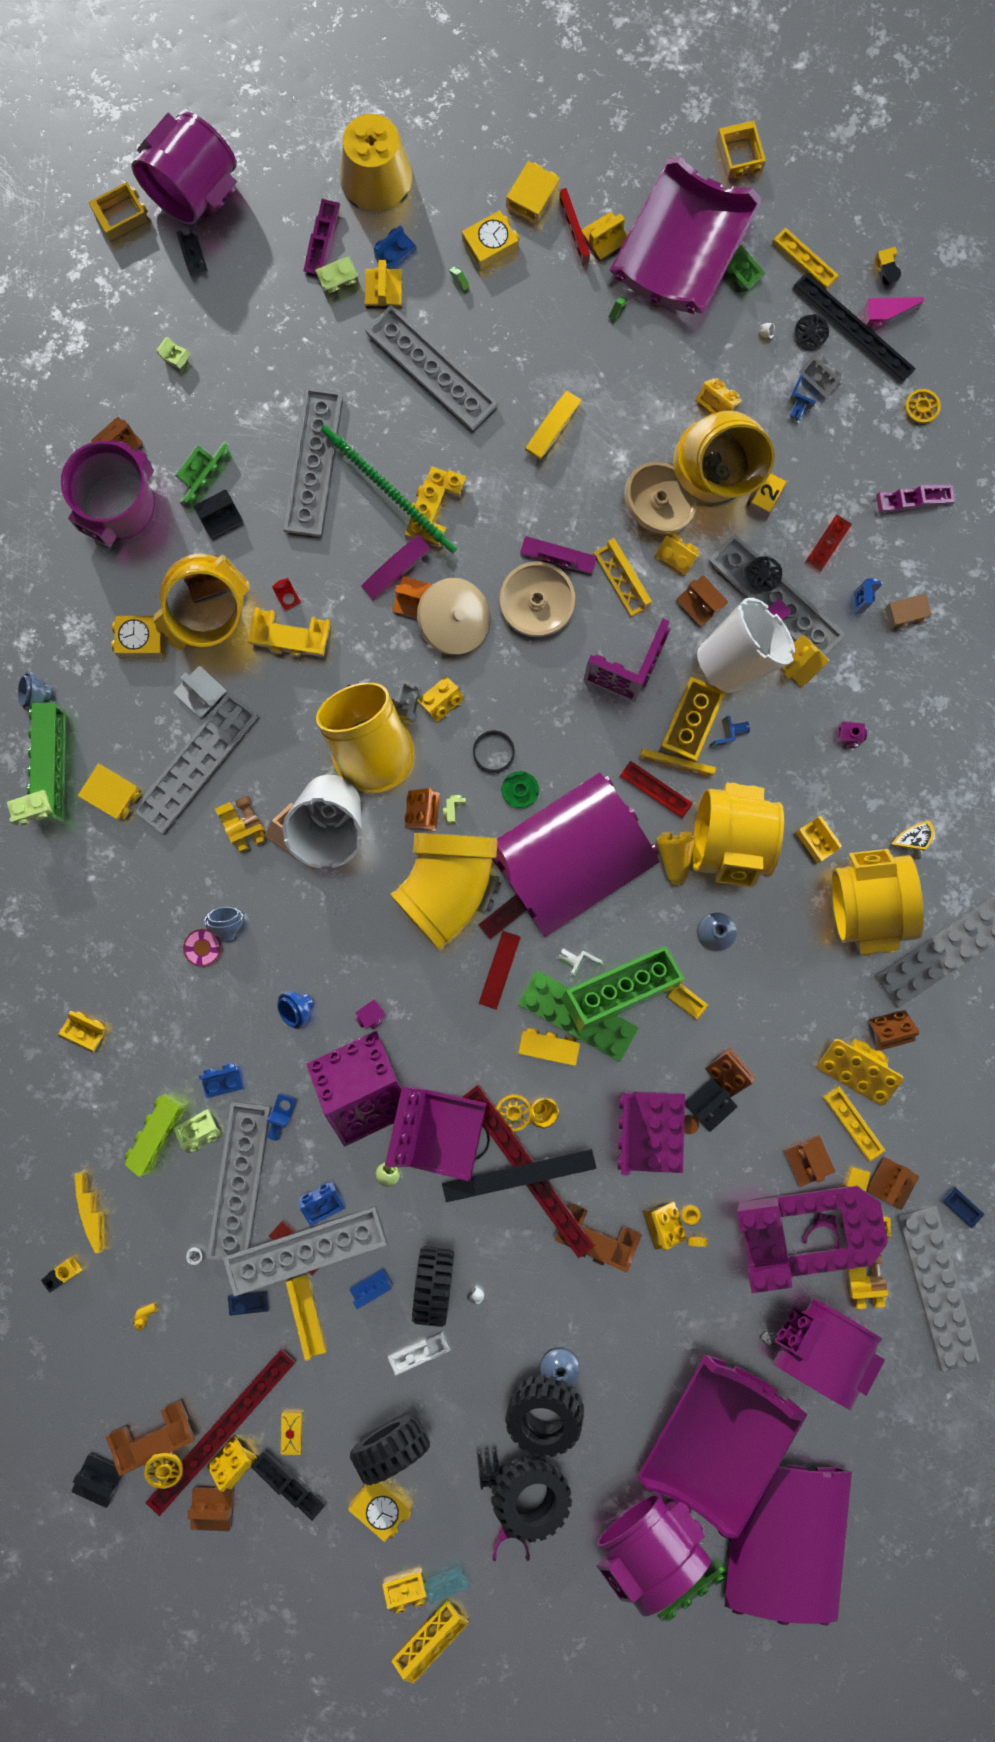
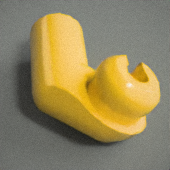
M155 1303L136 1311L133 1319L135 1330H142L145 1327L148 1316L157 1312Z

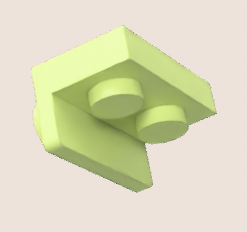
M350 256L315 270L323 291H329V294L339 290L338 286L345 284L347 287L356 283L355 279L359 277Z
M45 790L7 801L11 815L9 821L17 826L26 825L29 823V820L35 818L36 820L45 819L48 817L47 814L53 813Z
M208 1109L173 1128L180 1147L187 1153L196 1152L200 1147L207 1143H212L222 1136Z

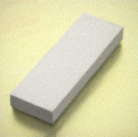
M440 1332L389 1355L387 1358L395 1376L449 1352L450 1349L443 1333Z

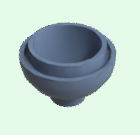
M26 672L21 676L18 685V701L24 710L31 709L32 703H43L44 700H50L51 687L50 685H45L44 681L37 674Z
M233 907L214 909L205 917V926L210 933L218 936L220 941H231L235 938L234 934L240 930L243 924V913Z
M718 912L711 913L700 922L698 935L705 947L713 951H722L734 943L737 936V928L734 921L728 915ZM717 927L722 928V934L719 935L716 933Z
M554 1349L548 1352L542 1359L540 1372L545 1377L550 1378V1376H554L557 1380L561 1381L562 1379L567 1382L568 1386H572L579 1377L580 1366L577 1358L570 1351ZM559 1368L564 1369L563 1375L557 1374Z

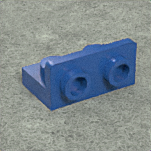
M400 225L397 228H393L385 239L379 240L375 244L374 255L378 261L386 260L387 269H394L417 248L413 241L404 233V228Z
M876 578L866 579L854 591L855 614L863 613L873 604L875 592L883 585V581H877Z
M232 1063L222 1066L223 1070L215 1072V1068L203 1071L204 1075L199 1076V1079L202 1080L206 1099L245 1089L240 1066L234 1067Z
M333 1182L325 1183L317 1190L306 1193L298 1199L299 1208L310 1227L345 1209V1205L337 1193Z
M384 1269L350 1288V1292L355 1299L353 1304L356 1309L361 1308L392 1289L393 1285Z

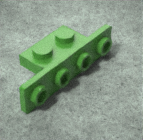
M223 442L213 456L197 445L177 471L175 476L190 487L180 500L182 505L187 502L190 503L196 496L194 494L195 490L201 488L206 482L205 476L208 472L211 474L217 467L216 461L219 457L222 459L228 452L226 447L229 445L227 442Z
M721 1567L707 1578L703 1574L684 1595L657 1615L661 1621L666 1620L667 1622L672 1620L677 1615L676 1612L678 1610L688 1608L692 1605L694 1598L704 1596L708 1593V1588L714 1583L718 1585L723 1582L727 1571Z

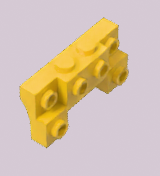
M431 466L423 486L418 487L416 493L417 501L416 503L413 502L411 506L414 505L415 509H419V513L422 512L423 516H426L427 520L431 521L430 524L434 523V527H438V530L446 534V527L435 524L437 516L445 499L446 492L458 497L461 496L462 487L467 481L466 476L450 470L446 472ZM411 518L405 532V538L412 540L419 534L427 544L440 548L441 543L436 542L433 536H429V533H426V529H422V525L419 526L418 522H414V518Z
M259 607L255 608L253 623L248 637L249 645L267 647L272 653L276 654L287 652L294 657L306 656V654L324 657L331 627L330 619L323 621L311 616L308 630L275 624L276 613L274 610L264 611L260 610Z

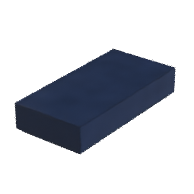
M953 1187L941 1200L971 1229L985 1215L956 1187Z
M268 1290L248 1292L237 1296L233 1294L228 1295L229 1316L268 1312Z

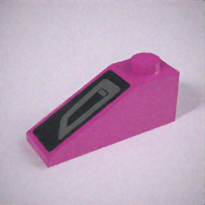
M924 297L868 298L864 306L865 324L872 329L885 327L920 309L924 302Z

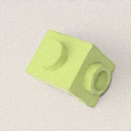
M165 337L156 350L166 363L179 369L190 356L186 349L175 345L168 337Z
M452 795L450 799H446L447 808H443V819H447L448 824H455V805L466 804V798H462L461 795Z

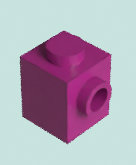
M842 721L838 725L837 744H846L848 748H857L866 741L867 729H865V723Z
M375 999L355 1012L358 1016L355 1020L361 1028L365 1026L366 1029L371 1027L372 1030L382 1024L380 1020L387 1016Z

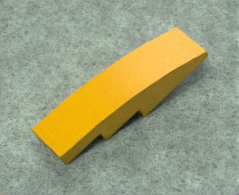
M566 390L526 446L525 451L541 460L558 439L560 432L570 421L572 414L580 406L582 400Z
M87 1172L75 1173V1191L79 1214L94 1252L100 1253L104 1251L103 1211H95V1191L87 1192Z

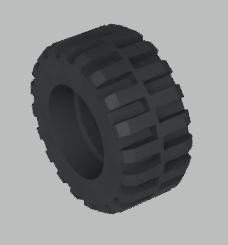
M428 1246L420 1249L412 1309V1322L415 1324L436 1327L446 1325L454 1262V1251L451 1249Z
M539 1375L538 1378L533 1376L528 1378L527 1382L525 1380L520 1382L518 1387H515L512 1391L505 1417L506 1429L509 1435L511 1434L510 1438L513 1442L518 1443V1447L522 1450H528L529 1454H539V1457H545V1455L554 1457L557 1456V1453L561 1455L566 1453L568 1449H572L580 1438L584 1418V1404L578 1393L575 1394L576 1389L571 1385L568 1386L567 1382L562 1379L561 1381L557 1380L554 1376H550V1378L545 1377V1375ZM538 1408L548 1409L555 1412L561 1420L556 1423H542L534 1419L529 1414V1411Z
M413 1414L404 1415L362 1439L351 1450L350 1460L362 1482L370 1486L395 1476L415 1463L430 1448V1440L417 1416Z
M524 1456L521 1461L517 1459L511 1461L512 1465L509 1467L506 1465L502 1469V1475L498 1474L495 1479L497 1485H493L491 1491L494 1494L491 1497V1504L494 1507L493 1511L509 1535L523 1542L527 1539L531 1543L536 1542L538 1538L540 1541L546 1540L547 1535L553 1536L557 1533L555 1530L558 1527L562 1528L565 1524L564 1518H568L570 1514L568 1507L572 1506V1499L569 1497L571 1496V1489L568 1486L567 1480L554 1464L552 1465L550 1461L545 1458L541 1459L539 1456H532V1459ZM533 1484L546 1485V1497L538 1509L530 1513H519L516 1511L517 1499L525 1488Z

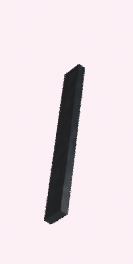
M805 273L794 284L793 289L901 384L916 370L913 365L810 275Z
M589 1149L471 1176L470 1181L457 1179L444 1182L442 1187L447 1203L597 1169L593 1151Z

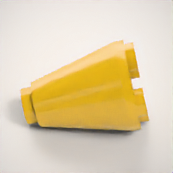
M690 831L680 832L679 835H672V832H663L656 838L667 878L670 880V884H684L688 876L695 836H692Z

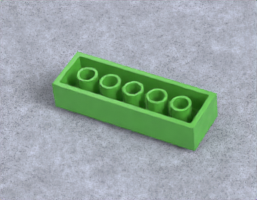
M32 703V708L29 709L31 727L28 730V736L31 739V746L28 747L30 765L27 771L30 777V785L27 786V794L45 790L53 812L47 814L48 817L45 819L36 820L35 818L33 820L39 823H63L65 710L56 703Z
M664 946L566 990L561 999L579 1032H582L678 988L685 978L669 950Z
M537 970L518 1005L620 1062L639 1028L619 1016H614L579 1032L561 999L565 991L570 988Z

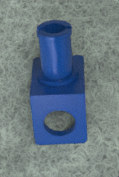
M800 375L790 399L796 402L789 417L793 419L796 412H798L795 418L797 421L801 420L806 406L813 408L816 403L815 400L796 393L803 375Z
M726 716L722 719L726 739L715 740L709 746L728 745L736 740L735 735L750 733V727H746L749 726V722L733 724L731 716Z
M281 1093L278 1094L273 1111L267 1118V1122L272 1123L267 1135L269 1139L279 1140L282 1127L285 1128L292 1117L297 1101L295 1098ZM280 1101H288L290 1108L288 1110L281 1109Z

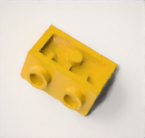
M421 1572L382 1584L387 1609L391 1612L394 1611V1614L406 1611L405 1607L411 1605L414 1608L423 1606L425 1601L429 1600Z

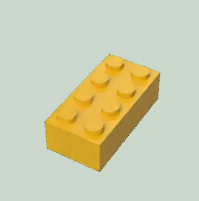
M690 677L659 750L678 758L696 762L726 692L694 677Z

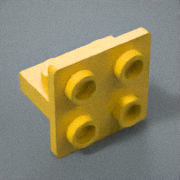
M609 212L582 229L583 236L600 260L621 249L628 236L623 229L625 218L621 213L615 217L612 212Z
M379 260L378 267H375V269H366L365 305L401 306L402 270L387 269L386 260Z
M718 378L705 381L702 384V390L695 398L712 413L733 411L742 402L739 398L740 395L734 390H728L724 387L725 383Z
M801 635L794 642L795 653L792 654L793 661L782 668L786 671L784 675L788 679L792 677L801 687H804L829 662V659L805 635Z
M674 1202L643 1212L655 1250L663 1249L665 1251L686 1240L685 1230L682 1227L679 1211Z
M233 1436L207 1467L219 1491L224 1492L226 1488L231 1490L257 1460V1457L254 1453L243 1448L238 1439Z

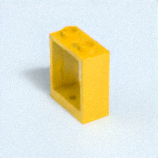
M754 120L719 128L716 139L728 179L733 177L740 178L750 173L757 174L763 170L766 159ZM749 138L755 160L732 166L726 144Z
M128 182L88 202L109 241L148 222L146 216L148 211L143 202L139 203L138 198L140 197L135 187L131 188ZM130 197L138 213L110 226L102 211Z

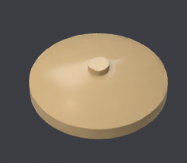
M663 462L645 463L633 471L625 485V503L630 514L642 527L659 534L678 532L691 521L695 514L697 506L696 497L682 487L675 475L673 466Z
M536 561L518 566L509 573L500 590V608L504 619L514 630L530 637L549 636L562 629L571 618L575 606V591L570 579L560 568L546 562Z
M446 578L435 582L423 593L418 604L417 620L423 637L434 649L445 654L458 655L475 649L484 640L490 625V611L484 595L475 585L460 578Z

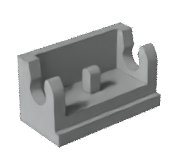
M402 679L397 697V702L403 705L402 709H408L413 713L416 712L421 692L419 684H410L407 680ZM400 719L401 722L413 724L412 721Z

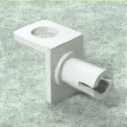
M563 949L561 953L567 956V958L562 955L558 957V960L573 967L571 975L576 977L586 957L600 965L604 964L602 960L585 951H582L581 955L576 956Z

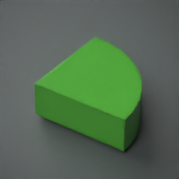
M456 267L451 268L449 272L456 283L464 291L468 289L469 283L463 271Z
M621 296L616 300L608 316L610 319L615 320L619 316L621 308H624L628 301L627 298Z

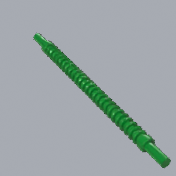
M326 425L321 428V431L333 442V446L339 449L340 452H343V455H347V459L354 462L358 469H362V473L369 476L373 483H377V487H380V490H384L388 497H392V501H395L397 505L399 504V508H403L404 512L407 511V515H411L410 518H414V522H418L419 526L422 525V529H426L425 531L429 533V536H433L436 542H440L452 554L457 551V548L445 537L444 532L438 530V527H434V523L430 524L431 521L427 520V517L423 516L422 512L419 513V509H415L414 505L411 506L412 503L408 502L407 498L404 499V495H400V491L393 488L392 484L389 485V481H385V477L378 474L374 467H370L371 465L367 463V460H363L362 456L359 457V453H356L352 446H348V443L341 436H337Z

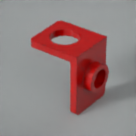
M289 578L281 579L272 586L285 611L301 603ZM286 594L294 596V601L291 604H286L283 601Z

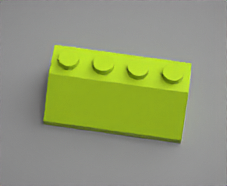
M163 1094L162 1097L159 1096L154 1103L155 1110L152 1114L149 1113L144 1121V1124H146L143 1131H139L134 1141L136 1144L134 1148H130L125 1155L127 1160L124 1165L139 1177L148 1175L187 1105L168 1094Z

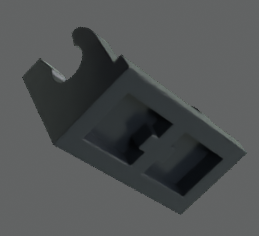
M189 229V234L184 235L181 230L176 231L189 274L192 275L206 271L207 267L197 235L194 234L192 229Z

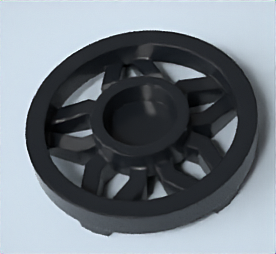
M817 314L803 316L798 320L794 329V337L797 343L806 349H817L823 346L829 336L827 322ZM798 328L803 332L800 337L798 335ZM825 334V338L821 342V335ZM809 340H811V342H812L814 345H809V344H806L805 342H808Z
M769 556L754 559L747 569L748 583L752 588L760 592L774 590L782 580L780 564ZM761 561L760 566L754 565L756 562ZM770 562L773 563L775 566L769 568ZM750 572H751L753 575H756V577L754 578V581H752V579H751V577H750ZM779 575L778 581L775 583L773 577ZM765 582V585L769 588H761L759 586Z

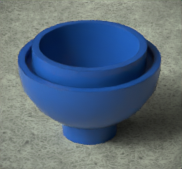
M285 992L278 997L277 1008L282 1020L288 1026L300 1029L309 1019L313 1002L308 995L302 996L296 992Z

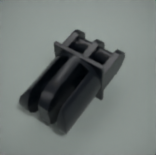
M492 1449L494 1468H491L489 1450H485V1469L482 1466L481 1451H477L481 1490H483V1487L492 1488L493 1485H497L495 1479L491 1480V1476H498L499 1474L496 1449ZM488 1476V1480L483 1481L482 1477Z

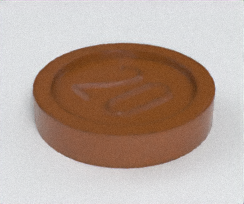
M685 1115L684 1133L694 1134L699 1129V1121L693 1115Z

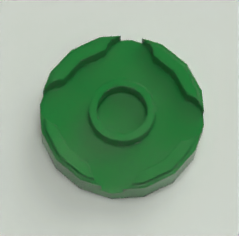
M513 772L503 781L501 788L502 797L512 808L526 809L537 800L539 784L535 777L527 772Z

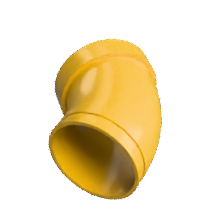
M719 411L692 424L683 433L674 451L673 468L679 483L694 497L709 502L725 501L730 498L750 494L767 480L774 465V447L764 429L751 417L736 411ZM722 432L728 433L740 443L748 461V469L745 476L738 482L729 485H719L705 478L702 471V460L706 448Z
M377 683L351 685L334 693L320 706L316 715V722L332 753L335 770L340 777L350 781L358 793L370 796L387 794L396 790L407 780L414 765V745L408 730L401 723L390 695L384 686ZM370 719L361 725L351 728L360 721Z
M414 833L413 853H416V860L413 869L406 880L398 886L399 888L390 893V896L439 951L465 928L479 907L488 885L492 858L497 857L498 838Z

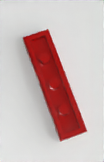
M567 188L560 189L559 201L579 258L583 265L588 264L590 253Z
M631 760L619 776L680 819H683L693 804Z
M502 931L478 1004L497 1010L521 936Z

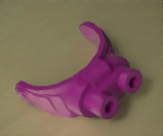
M818 1212L817 1219H814L813 1224L806 1230L802 1242L804 1244L807 1243L808 1235L815 1228L820 1226L828 1227L835 1235L834 1249H839L840 1238L837 1224L835 1223L837 1216L829 1215L825 1217V1213Z
M502 1525L499 1539L494 1546L493 1561L497 1559V1548L502 1541L508 1538L517 1539L509 1535ZM521 1541L526 1550V1561H529L530 1554L528 1551V1546L525 1543V1541Z

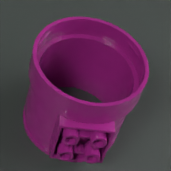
M187 111L180 112L176 119L167 112L137 148L140 154L131 165L132 172L145 193L167 214L189 225L195 224L202 215L205 218L209 214L213 216L223 206L226 199L236 190L233 186L237 181L230 173L236 169L237 161L230 146L209 123Z
M112 440L88 443L77 449L68 458L61 474V490L66 503L72 509L68 520L77 531L111 548L114 541L132 539L146 530L154 517L156 509L155 496L148 483L154 469L151 466V462L147 459V455L140 450L134 451L130 449V446L123 441L118 443ZM117 473L129 474L140 479L141 488L139 494L126 511L105 519L92 518L87 515L86 501L88 494L99 480Z
M811 1298L810 1304L805 1311L793 1306L792 1310L788 1313L787 1319L775 1340L776 1343L781 1345V1348L772 1364L851 1411L860 1392L867 1396L885 1361L884 1358L875 1354L883 1338L838 1311Z
M659 1494L651 1495L628 1509L603 1532L597 1541V1546L603 1551L605 1558L596 1567L620 1601L633 1603L642 1616L653 1615L679 1599L703 1576L711 1562V1558L699 1543L705 1537L702 1532L703 1527L697 1520H693L689 1514L690 1509L688 1506L680 1501H667L664 1503Z

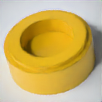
M688 1205L682 1209L681 1219L685 1224L694 1226L699 1223L701 1213L695 1206Z
M689 1237L688 1246L707 1247L708 1239Z

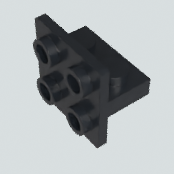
M223 490L194 505V509L211 539L243 523V519L227 490Z
M710 1078L685 1101V1106L709 1132L716 1128L738 1107L729 1097L731 1095L725 1089H722L713 1078Z
M88 1454L81 1470L73 1480L75 1484L72 1488V1493L107 1508L122 1476L119 1477L115 1465L92 1454Z

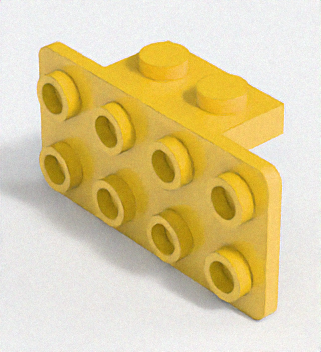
M855 1038L850 1045L840 1039H835L817 1065L820 1071L881 1106L888 1102L903 1082L902 1075L888 1068V1057L883 1052L876 1051L870 1048L864 1041H858Z

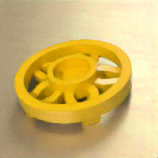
M928 389L913 391L905 403V411L911 421L920 424L932 422L938 416L941 409L938 396ZM918 394L917 400L911 399L914 395ZM926 394L930 395L933 399L928 400ZM937 406V410L934 415L931 409Z
M508 1095L500 1100L496 1108L501 1115L507 1116L504 1118L506 1122L507 1119L511 1120L509 1126L511 1127L514 1121L521 1126L511 1128L513 1131H520L530 1123L529 1117L526 1121L524 1116H522V1114L530 1112L531 1109L529 1102L524 1097ZM512 1098H514L515 1105H511ZM516 1098L523 1100L526 1104H520L518 1106V1101ZM509 1099V1100H508V1105H509V1107H507V1106H501V1104H502L505 1100ZM528 1106L526 1110L521 1111V1107ZM505 1108L507 1110L506 1113H503L499 1109ZM522 1118L524 1125L518 1122V1119Z
M169 1453L154 1454L147 1461L144 1468V1477L148 1484L159 1489L174 1486L181 1479L183 1473V1466L178 1456ZM150 1477H157L158 1482L153 1481ZM169 1477H170V1478H175V1479H173L172 1481L167 1482V1480H168Z

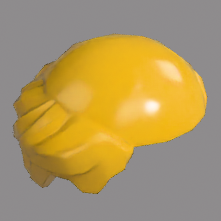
M541 1098L536 1100L529 1112L530 1122L542 1129L551 1127V1124H554L559 1117L557 1104L552 1099Z

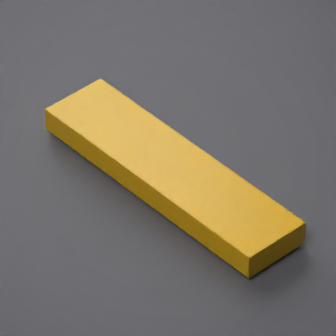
M784 228L773 239V245L824 289L827 290L838 279L839 275L787 228Z
M644 748L641 749L639 758L642 760L707 777H713L716 771V767Z
M840 1086L823 1097L868 1162L873 1161L885 1152L883 1146Z

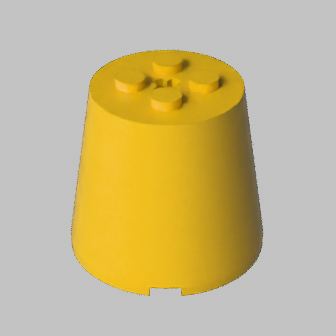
M364 114L353 119L346 127L342 141L339 173L341 188L348 200L357 204L359 208L368 211H384L398 205L406 193L408 194L412 184L411 165L398 130L388 118L379 114Z

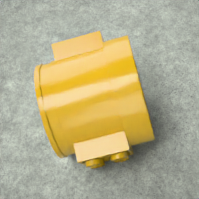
M208 554L186 556L175 562L163 578L160 590L161 609L154 614L153 626L160 634L164 633L168 637L167 641L174 649L177 647L180 651L188 644L196 647H208L219 644L232 634L238 624L243 608V595L250 590L249 582L224 554L220 557ZM192 574H208L217 577L234 594L236 599L234 613L223 626L215 630H191L180 624L169 609L167 595L173 585L180 579Z
M726 783L723 790L706 788L698 806L693 836H695V843L692 853L694 871L715 874V883L752 888L760 875L771 877L778 864L783 841L784 810L780 802L764 800V788L754 785L746 786L737 783Z
M888 849L849 853V866L833 868V908L838 934L842 943L854 941L860 954L873 955L877 952L892 953L900 950V941L921 938L924 923L923 900L918 872L911 856L893 857Z

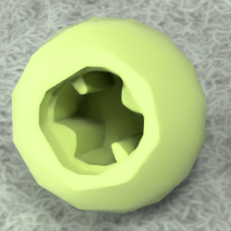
M384 1162L376 1169V1179L380 1185L391 1187L399 1181L400 1171L398 1167L385 1166Z

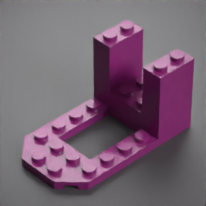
M857 1185L739 1202L737 1209L740 1231L744 1234L749 1262L748 1276L751 1293L792 1288V1277L872 1266L888 1244L880 1201ZM841 1209L847 1248L788 1255L782 1217Z

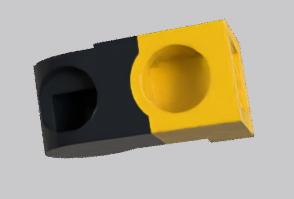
M896 247L878 251L874 258L882 284L887 288L895 287L901 277V270L896 266L894 260L897 255Z
M72 1256L50 1271L40 1281L47 1291L51 1293L83 1271V1269Z

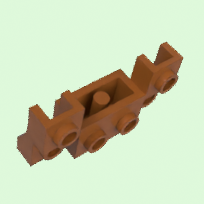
M569 1202L567 1207L595 1244V1247L582 1257L585 1258L586 1255L593 1257L592 1261L603 1266L606 1263L628 1273L642 1234L623 1226L618 1239L615 1240L582 1225L588 1210ZM557 1231L554 1240L570 1247L560 1232Z
M181 1400L161 1410L166 1423L165 1426L135 1440H132L127 1426L106 1436L119 1477L143 1465L145 1466L154 1454H175V1450L194 1442L195 1436L189 1425V1417Z

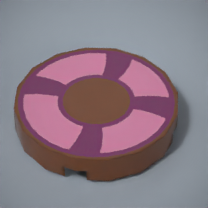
M197 929L186 937L183 944V952L187 961L199 967H208L216 963L220 958L222 942L218 936L213 935L207 929Z

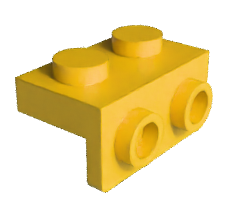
M673 533L666 535L654 555L686 575L700 553L697 547L690 543L687 545L679 535Z
M445 676L422 695L418 702L438 722L463 701L464 696L459 688Z
M821 816L796 832L817 864L842 848L839 840Z
M69 1011L68 1019L58 1033V1037L94 1053L105 1035V1027L97 1020L87 1019L80 1012Z

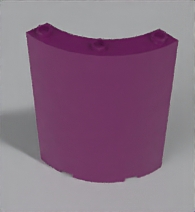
M681 156L668 158L609 271L618 282L624 283L655 305L660 304L690 314L704 313L762 199L752 187L740 188L732 186L731 189H726L722 187V183L707 178V180L697 175V170L690 166Z
M600 772L498 838L497 857L492 858L502 874L506 876L510 886L518 898L522 900L526 907L525 909L544 937L660 862L657 857L659 853L654 844H650L636 821V813L632 808L628 809L614 790V785L608 776L605 778Z
M705 1355L637 1478L643 1484L642 1487L646 1491L660 1493L685 1503L690 1510H694L710 1522L722 1537L738 1539L808 1414L789 1398L785 1401L778 1396V1390L760 1378L737 1366L732 1369L725 1365L726 1362L724 1360Z
M790 1464L787 1465V1468L778 1466L738 1539L731 1538L724 1607L732 1609V1612L738 1615L748 1614L775 1620L781 1625L801 1623L828 1626L830 1622L838 1621L852 1477L851 1471L836 1466L816 1467V1471H807L805 1466Z

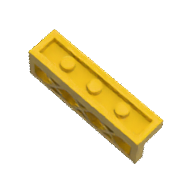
M615 538L607 541L606 546L593 553L597 556L598 563L630 617L651 606L652 600ZM608 550L612 556L611 562L603 561L600 554ZM611 567L620 569V578L611 575ZM621 582L629 584L631 588L629 594L621 592L619 589ZM630 598L638 600L641 606L632 611L629 606Z
M308 1273L289 1278L286 1281V1286L304 1359L307 1361L312 1356L326 1353L327 1350Z
M447 1600L392 1659L393 1665L404 1681L414 1684L469 1624L466 1617L458 1614L450 1601ZM449 1609L453 1616L447 1622H443V1614ZM433 1625H437L436 1634L434 1637H429V1629ZM423 1641L422 1650L419 1653H415L416 1643ZM404 1656H409L408 1665L403 1669L399 1662Z

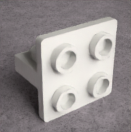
M198 666L190 676L185 672L180 677L184 682L174 691V694L200 718L226 693V690L201 666Z

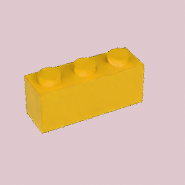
M527 1028V1031L522 1032L518 1054L576 1066L580 1043L576 1042L577 1038L565 1036V1039L557 1038L558 1034L546 1032V1035L538 1034L539 1030Z

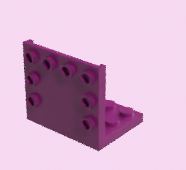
M662 618L638 674L624 669V666L617 662H613V664L607 662L606 658L596 654L589 657L584 680L636 701L641 687H646L650 677L647 674H651L657 660L654 657H659L671 630V628H668L670 621Z
M377 1031L306 1064L324 1116L344 1147L394 1123L402 1088L396 1079Z
M402 1086L385 1166L412 1167L470 1181L487 1103L427 1089Z
M625 1092L624 1096L620 1097L619 1109H623V1117H619V1129H623L622 1137L618 1138V1150H622V1155L618 1158V1170H621V1175H630L631 1171L683 1173L685 1094Z

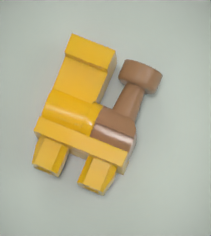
M249 796L241 797L235 801L237 807L243 810L245 816L243 819L239 818L231 802L215 808L230 842L240 853L249 850L246 842L248 839L253 838L256 846L266 842L264 835L266 831L260 819L254 815L249 806L252 803Z
M879 1255L871 1266V1275L866 1276V1267L846 1269L849 1297L852 1298L855 1309H865L866 1298H872L874 1308L885 1307V1297L888 1296L887 1282L881 1276L879 1266L883 1262L882 1255Z

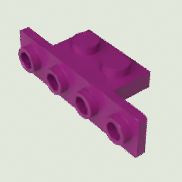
M525 536L520 551L521 555L592 574L597 559L595 555Z

